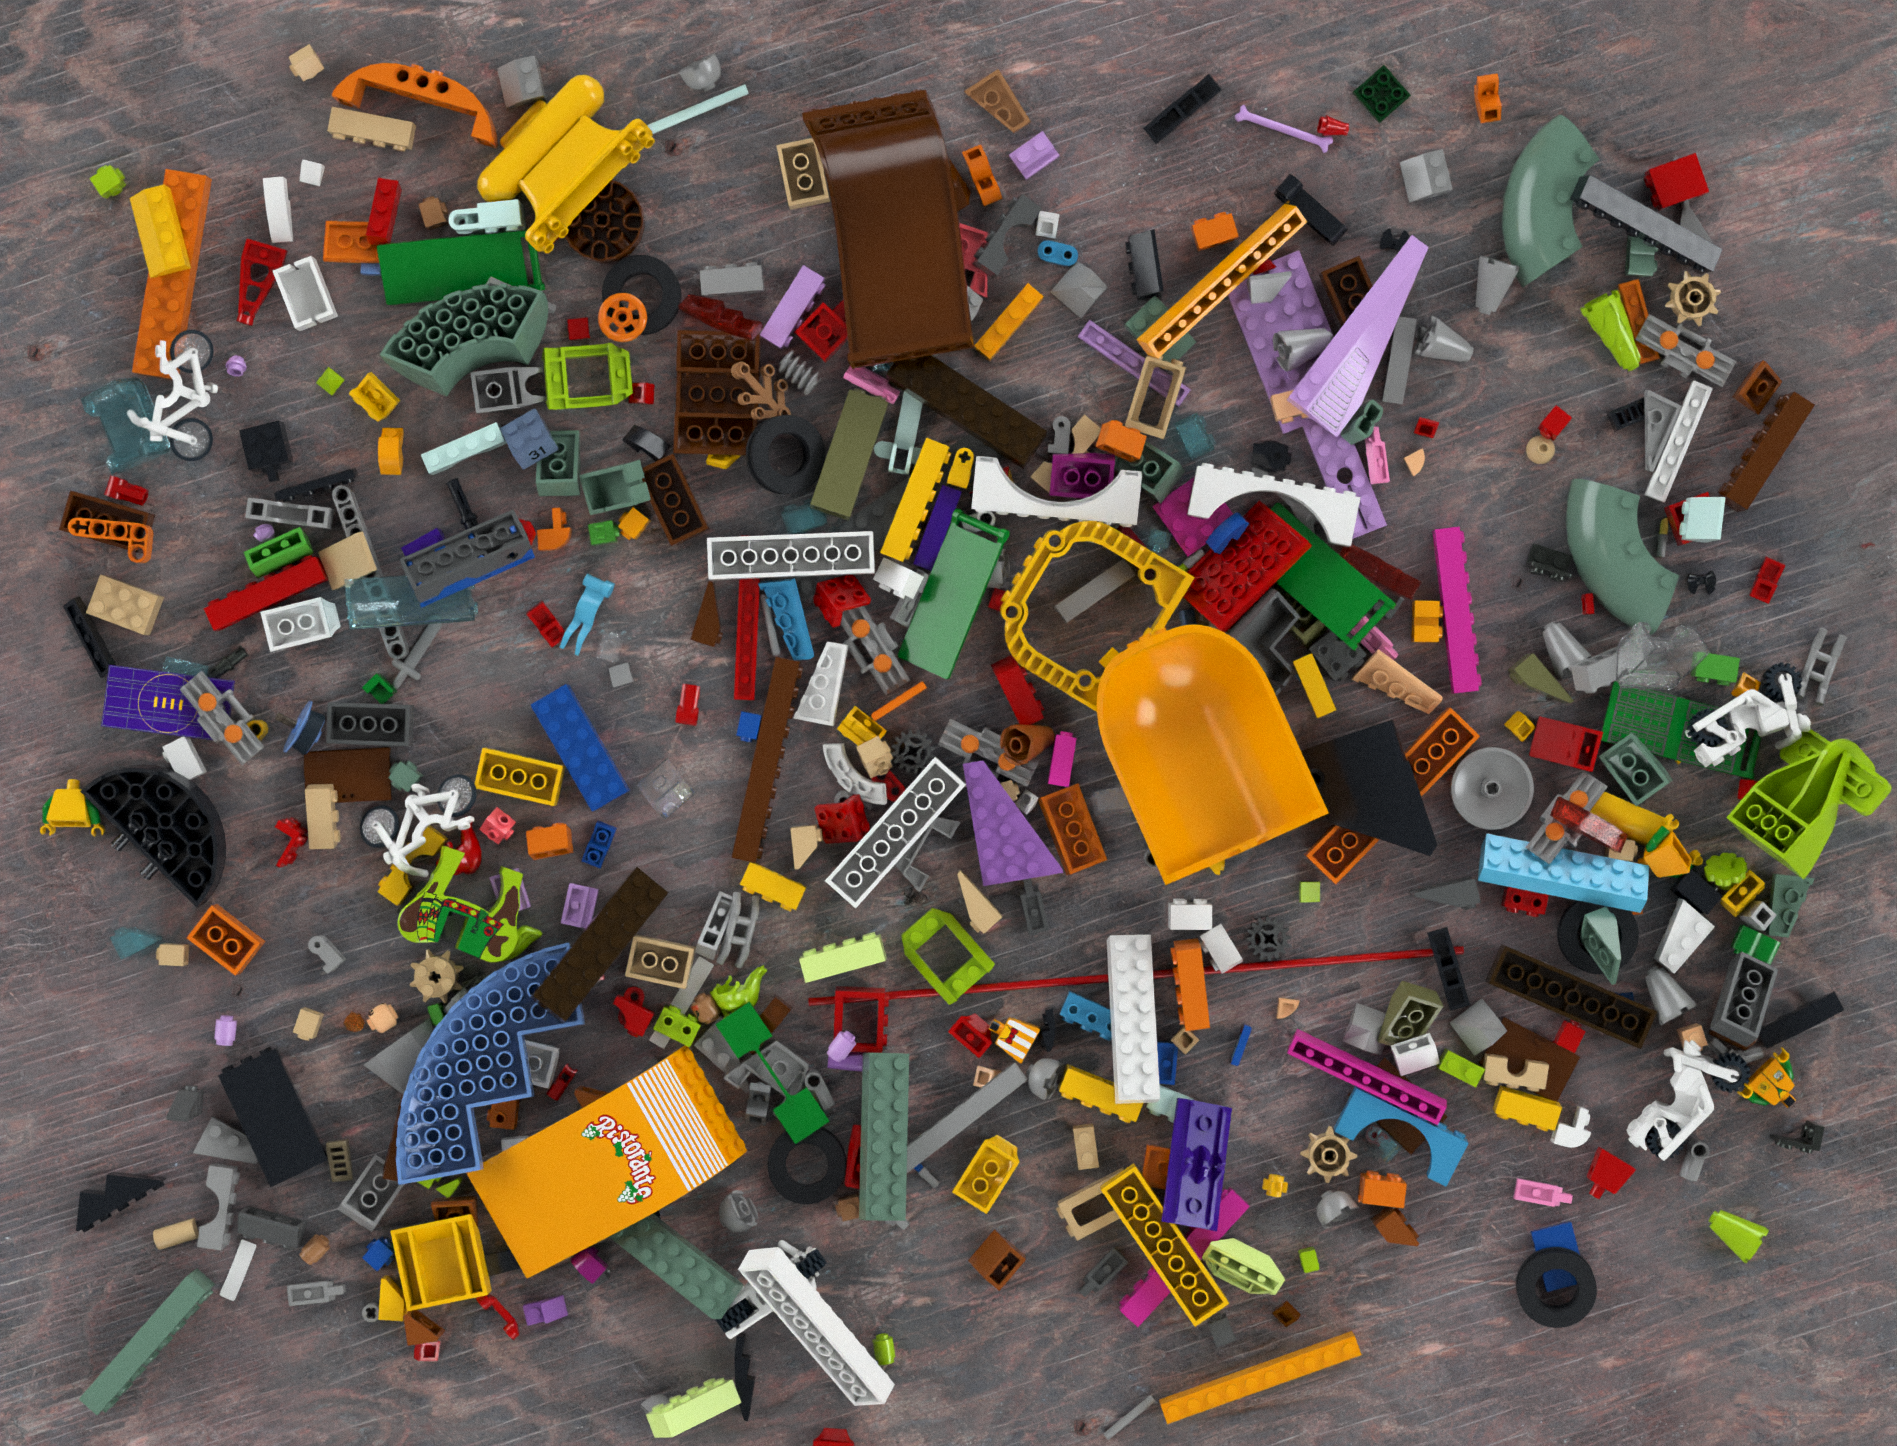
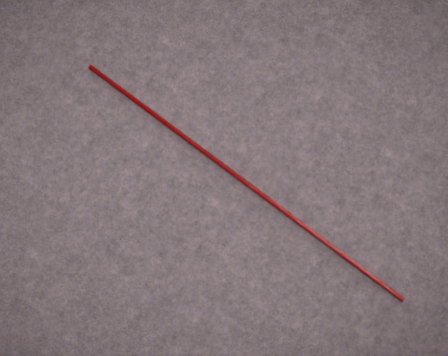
M1454 947L1455 954H1464V947ZM1432 949L1255 962L1238 964L1224 973L1434 956ZM1213 966L1203 967L1204 975L1221 974V971H1215ZM1173 969L1153 971V979L1174 977ZM1108 974L978 984L972 985L963 994L1109 982ZM934 988L885 992V994H889V1000L940 996ZM835 996L808 998L809 1006L835 1004ZM844 997V1003L878 1001V999Z

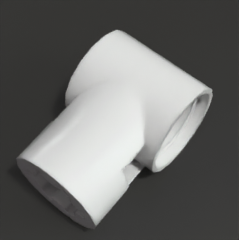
M991 511L969 515L980 520L982 515L990 514L992 517L990 525L994 526L996 522L995 515ZM962 522L965 530H968L972 533L982 531L976 527L974 528V526Z

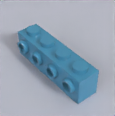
M1069 990L1059 1012L1063 1016L1062 1020L1073 1024L1075 1021L1082 1024L1080 1028L1091 1033L1093 1030L1100 1032V1037L1111 1041L1110 1008Z

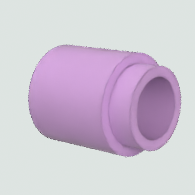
M221 1015L220 1019H216L214 1036L216 1045H233L237 1021L233 1020V1016Z
M840 1031L828 1046L827 1054L837 1062H840L842 1059L844 1060L856 1045L855 1036L848 1031Z

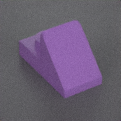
M564 1295L523 1305L527 1326L541 1322L546 1324L568 1315Z

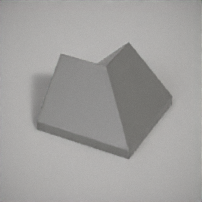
M1076 261L1050 293L1082 319L1108 287L1091 269Z
M1292 272L1250 276L1247 280V288L1251 304L1271 303L1290 279Z
M1482 998L1449 1022L1474 1056L1492 1046L1507 1032L1501 1021Z
M1356 1002L1342 1041L1364 1051L1381 1055L1385 1044L1379 1043L1378 1037L1386 1013Z

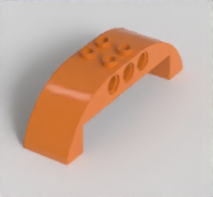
M379 63L360 68L351 73L333 90L332 97L338 103L360 109L365 88L369 86L474 116L476 119L471 137L478 144L496 149L498 147L496 129L488 111L471 91L460 83L443 76L444 73L431 70L430 73L423 70V67L415 64L409 67L396 63Z

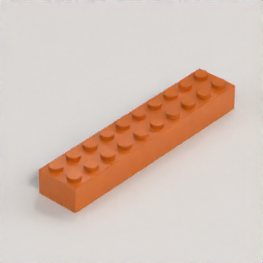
M165 169L163 184L171 189L191 268L152 279L148 271L132 372L135 374L172 380L169 374L160 372V357H156L155 347L160 345V340L166 341V358L168 361L171 360L170 346L173 339L179 333L187 330L212 182V179L206 175ZM186 335L177 341L174 349L175 356L184 351Z
M1447 707L1404 751L1406 759L1411 765L1421 797L1480 737L1451 707ZM1332 825L1304 855L1332 883L1337 884L1380 839Z

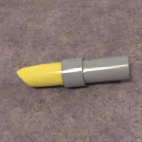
M1664 518L1660 524L1656 557H1665L1666 542H1668V518Z

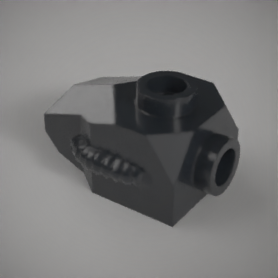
M1267 440L1262 444L1254 443L1251 464L1258 465L1267 472H1284L1286 465H1290L1292 453H1288V445L1277 441Z

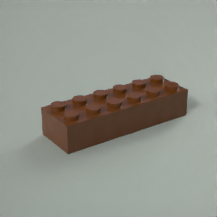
M1791 392L1783 397L1780 396L1774 404L1775 410L1772 414L1769 413L1765 417L1762 430H1758L1751 440L1753 444L1750 448H1746L1740 457L1742 459L1739 466L1735 465L1729 473V476H1731L1728 483L1724 482L1718 490L1719 497H1725V505L1736 512L1748 510L1815 406V404L1798 393Z

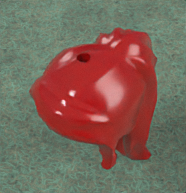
M473 822L470 823V828L461 830V844L455 850L465 854L454 875L462 873L473 874L479 869L481 864L482 850L472 828ZM451 842L445 843L446 847L453 849Z

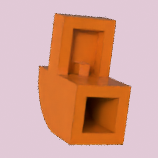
M1497 73L1477 76V82L1474 85V96L1480 123L1501 120L1502 105L1498 95L1499 77Z
M552 508L553 529L537 530L539 551L558 550L569 542L572 536V528H564V524H567L566 512H563L562 508Z

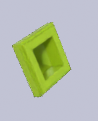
M328 367L316 383L333 396L345 379Z

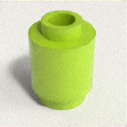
M888 1333L876 1335V1339H873L872 1342L875 1360L878 1361V1365L894 1363L896 1355L893 1337L888 1336Z

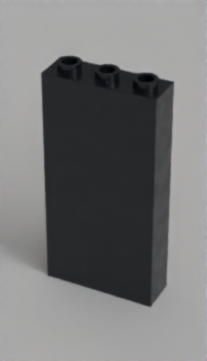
M270 1046L259 1051L260 1056L254 1059L251 1055L240 1060L241 1065L235 1068L232 1064L221 1069L222 1074L218 1075L263 1173L270 1187H273L327 1161L328 1156L278 1049L272 1050Z

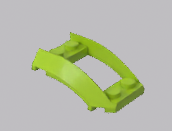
M612 343L543 348L542 360L544 362L547 396L545 402L549 410L617 405L633 393L630 355L625 349L619 348ZM607 355L611 395L569 398L565 359Z
M936 908L928 910L901 934L904 954L949 1005L958 1001L957 999L987 972L989 973L995 965L951 913ZM946 924L973 956L942 982L916 950Z

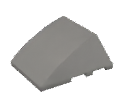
M431 1018L365 1063L364 1066L404 1095L410 1073L416 1064L418 1055L433 1032Z

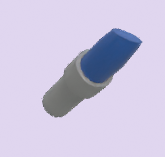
M918 1164L914 1168L918 1172L917 1174L922 1179L924 1178L933 1188L939 1185L940 1182L929 1173L930 1171L925 1166L923 1167L921 1164Z

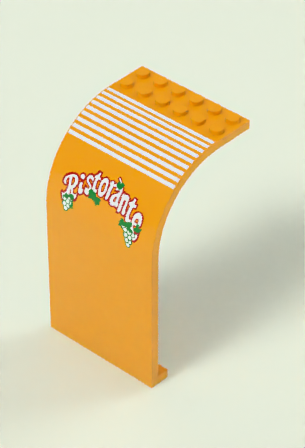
M684 1045L648 1070L603 1097L483 1162L484 1169L467 1172V1175L528 1279L667 1206L718 1174L746 1153L747 1149L744 1141L735 1130L733 1122L727 1116L724 1106L716 1097L713 1087L708 1083L703 1070L696 1062L693 1052L688 1046Z

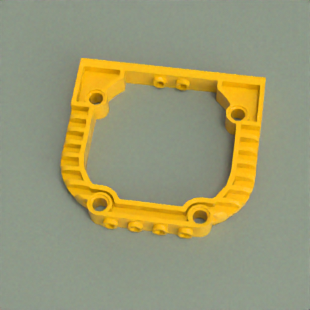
M1081 521L1073 523L1061 531L1049 530L1044 534L1043 538L1039 537L1033 546L1035 548L1032 556L1028 555L1022 564L1025 566L1021 574L1017 572L1012 580L1014 584L1010 591L1006 590L1001 598L1003 604L1000 608V614L1005 619V640L1014 659L1028 671L1097 712V692L1101 676L1095 677L1087 669H1080L1076 673L1069 671L1036 651L1028 644L1022 631V627L1028 617V607L1025 602L1052 557L1065 555L1074 542L1091 541L1104 546L1139 568V579L1145 584L1152 585L1156 603L1163 606L1151 628L1147 627L1143 635L1148 633L1152 635L1155 631L1165 627L1195 577L1107 524L1097 521ZM1052 535L1059 537V543L1056 546L1049 544V538ZM1147 569L1154 570V577L1150 580L1144 577ZM1009 606L1016 608V614L1013 617L1006 615V609ZM1088 675L1090 677L1087 685H1080L1079 680L1081 676Z

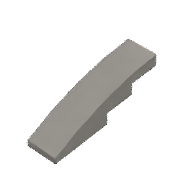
M1399 316L1394 327L1385 374L1383 402L1403 404L1417 319Z
M1122 559L1054 606V608L1066 624L1134 577L1135 574L1125 559Z

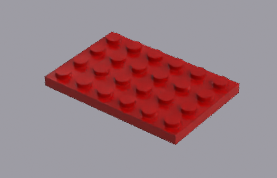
M1260 500L1243 516L1249 525L1238 540L1231 538L1221 555L1210 549L1187 572L1195 578L1182 598L1218 630L1224 633L1312 547L1308 540Z

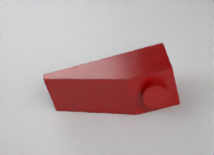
M853 1125L848 1145L845 1186L860 1189L861 1125Z

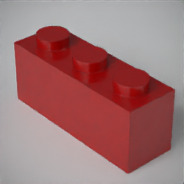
M378 177L366 231L369 244L391 243L402 192L397 180Z

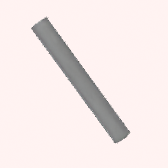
M766 594L760 595L772 656L779 655L780 649L771 607L768 606L765 600L767 599Z
M1149 1395L1104 1432V1436L1108 1440L1152 1405L1156 1401L1154 1397Z

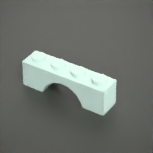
M495 422L421 454L428 473L435 475L471 456L491 451L507 444L500 430L501 425Z

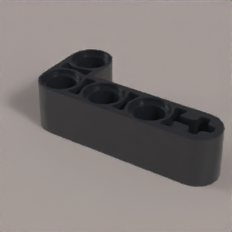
M1289 174L1275 190L1274 195L1283 204L1297 206L1306 219V224L1332 246L1348 231L1343 223L1303 189V184L1295 176Z

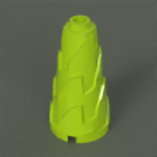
M1615 289L1611 291L1612 295L1602 294L1586 303L1585 307H1581L1580 310L1594 331L1600 336L1604 345L1611 351L1619 366L1623 370L1632 371L1640 366L1641 356L1635 344L1628 317L1620 299V293Z

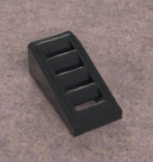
M1644 397L1607 413L1614 432L1645 419V415L1642 416L1638 404L1642 403L1644 408ZM1633 406H1634V408H1635V410H1636V413H1637V415H1638V418H1636V419H1635L1634 414H1633V412H1632V410H1631V407H1633ZM1627 409L1631 421L1628 422L1623 410ZM1620 412L1624 424L1621 425L1616 413Z

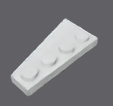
M827 641L816 665L815 672L793 717L794 719L834 726L849 645Z

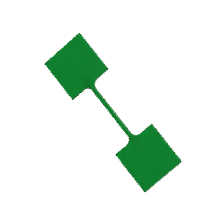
M750 1001L715 1024L738 1059L749 1051L757 1052L786 1096L785 1102L773 1109V1112L795 1144L830 1122L807 1087L795 1095H790L760 1052V1044L772 1037V1034Z

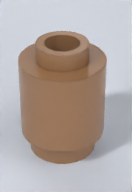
M315 1234L304 1245L299 1255L309 1265L317 1263L330 1249V1241L322 1234L320 1236Z

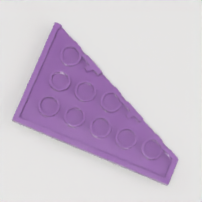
M983 760L964 763L963 768L983 886L1063 873L1062 867Z

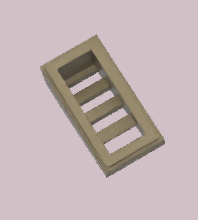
M349 1139L326 1142L332 1182L353 1180ZM339 1147L343 1148V1151L334 1152L333 1149ZM344 1155V1159L335 1160L334 1156ZM345 1163L346 1166L336 1168L335 1164ZM347 1171V1175L337 1176L336 1172Z

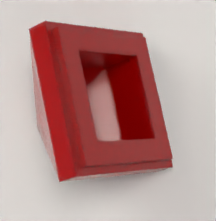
M1419 417L1414 434L1434 438L1439 422Z

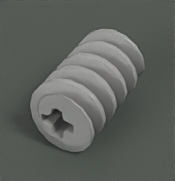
M791 350L777 366H780L779 373L786 372V379L793 376L791 383L796 384L799 382L797 388L801 390L805 387L804 394L808 395L821 381V379H817L819 372L811 374L813 367L810 366L805 369L806 361L798 363L800 356L798 355L793 358L794 351Z

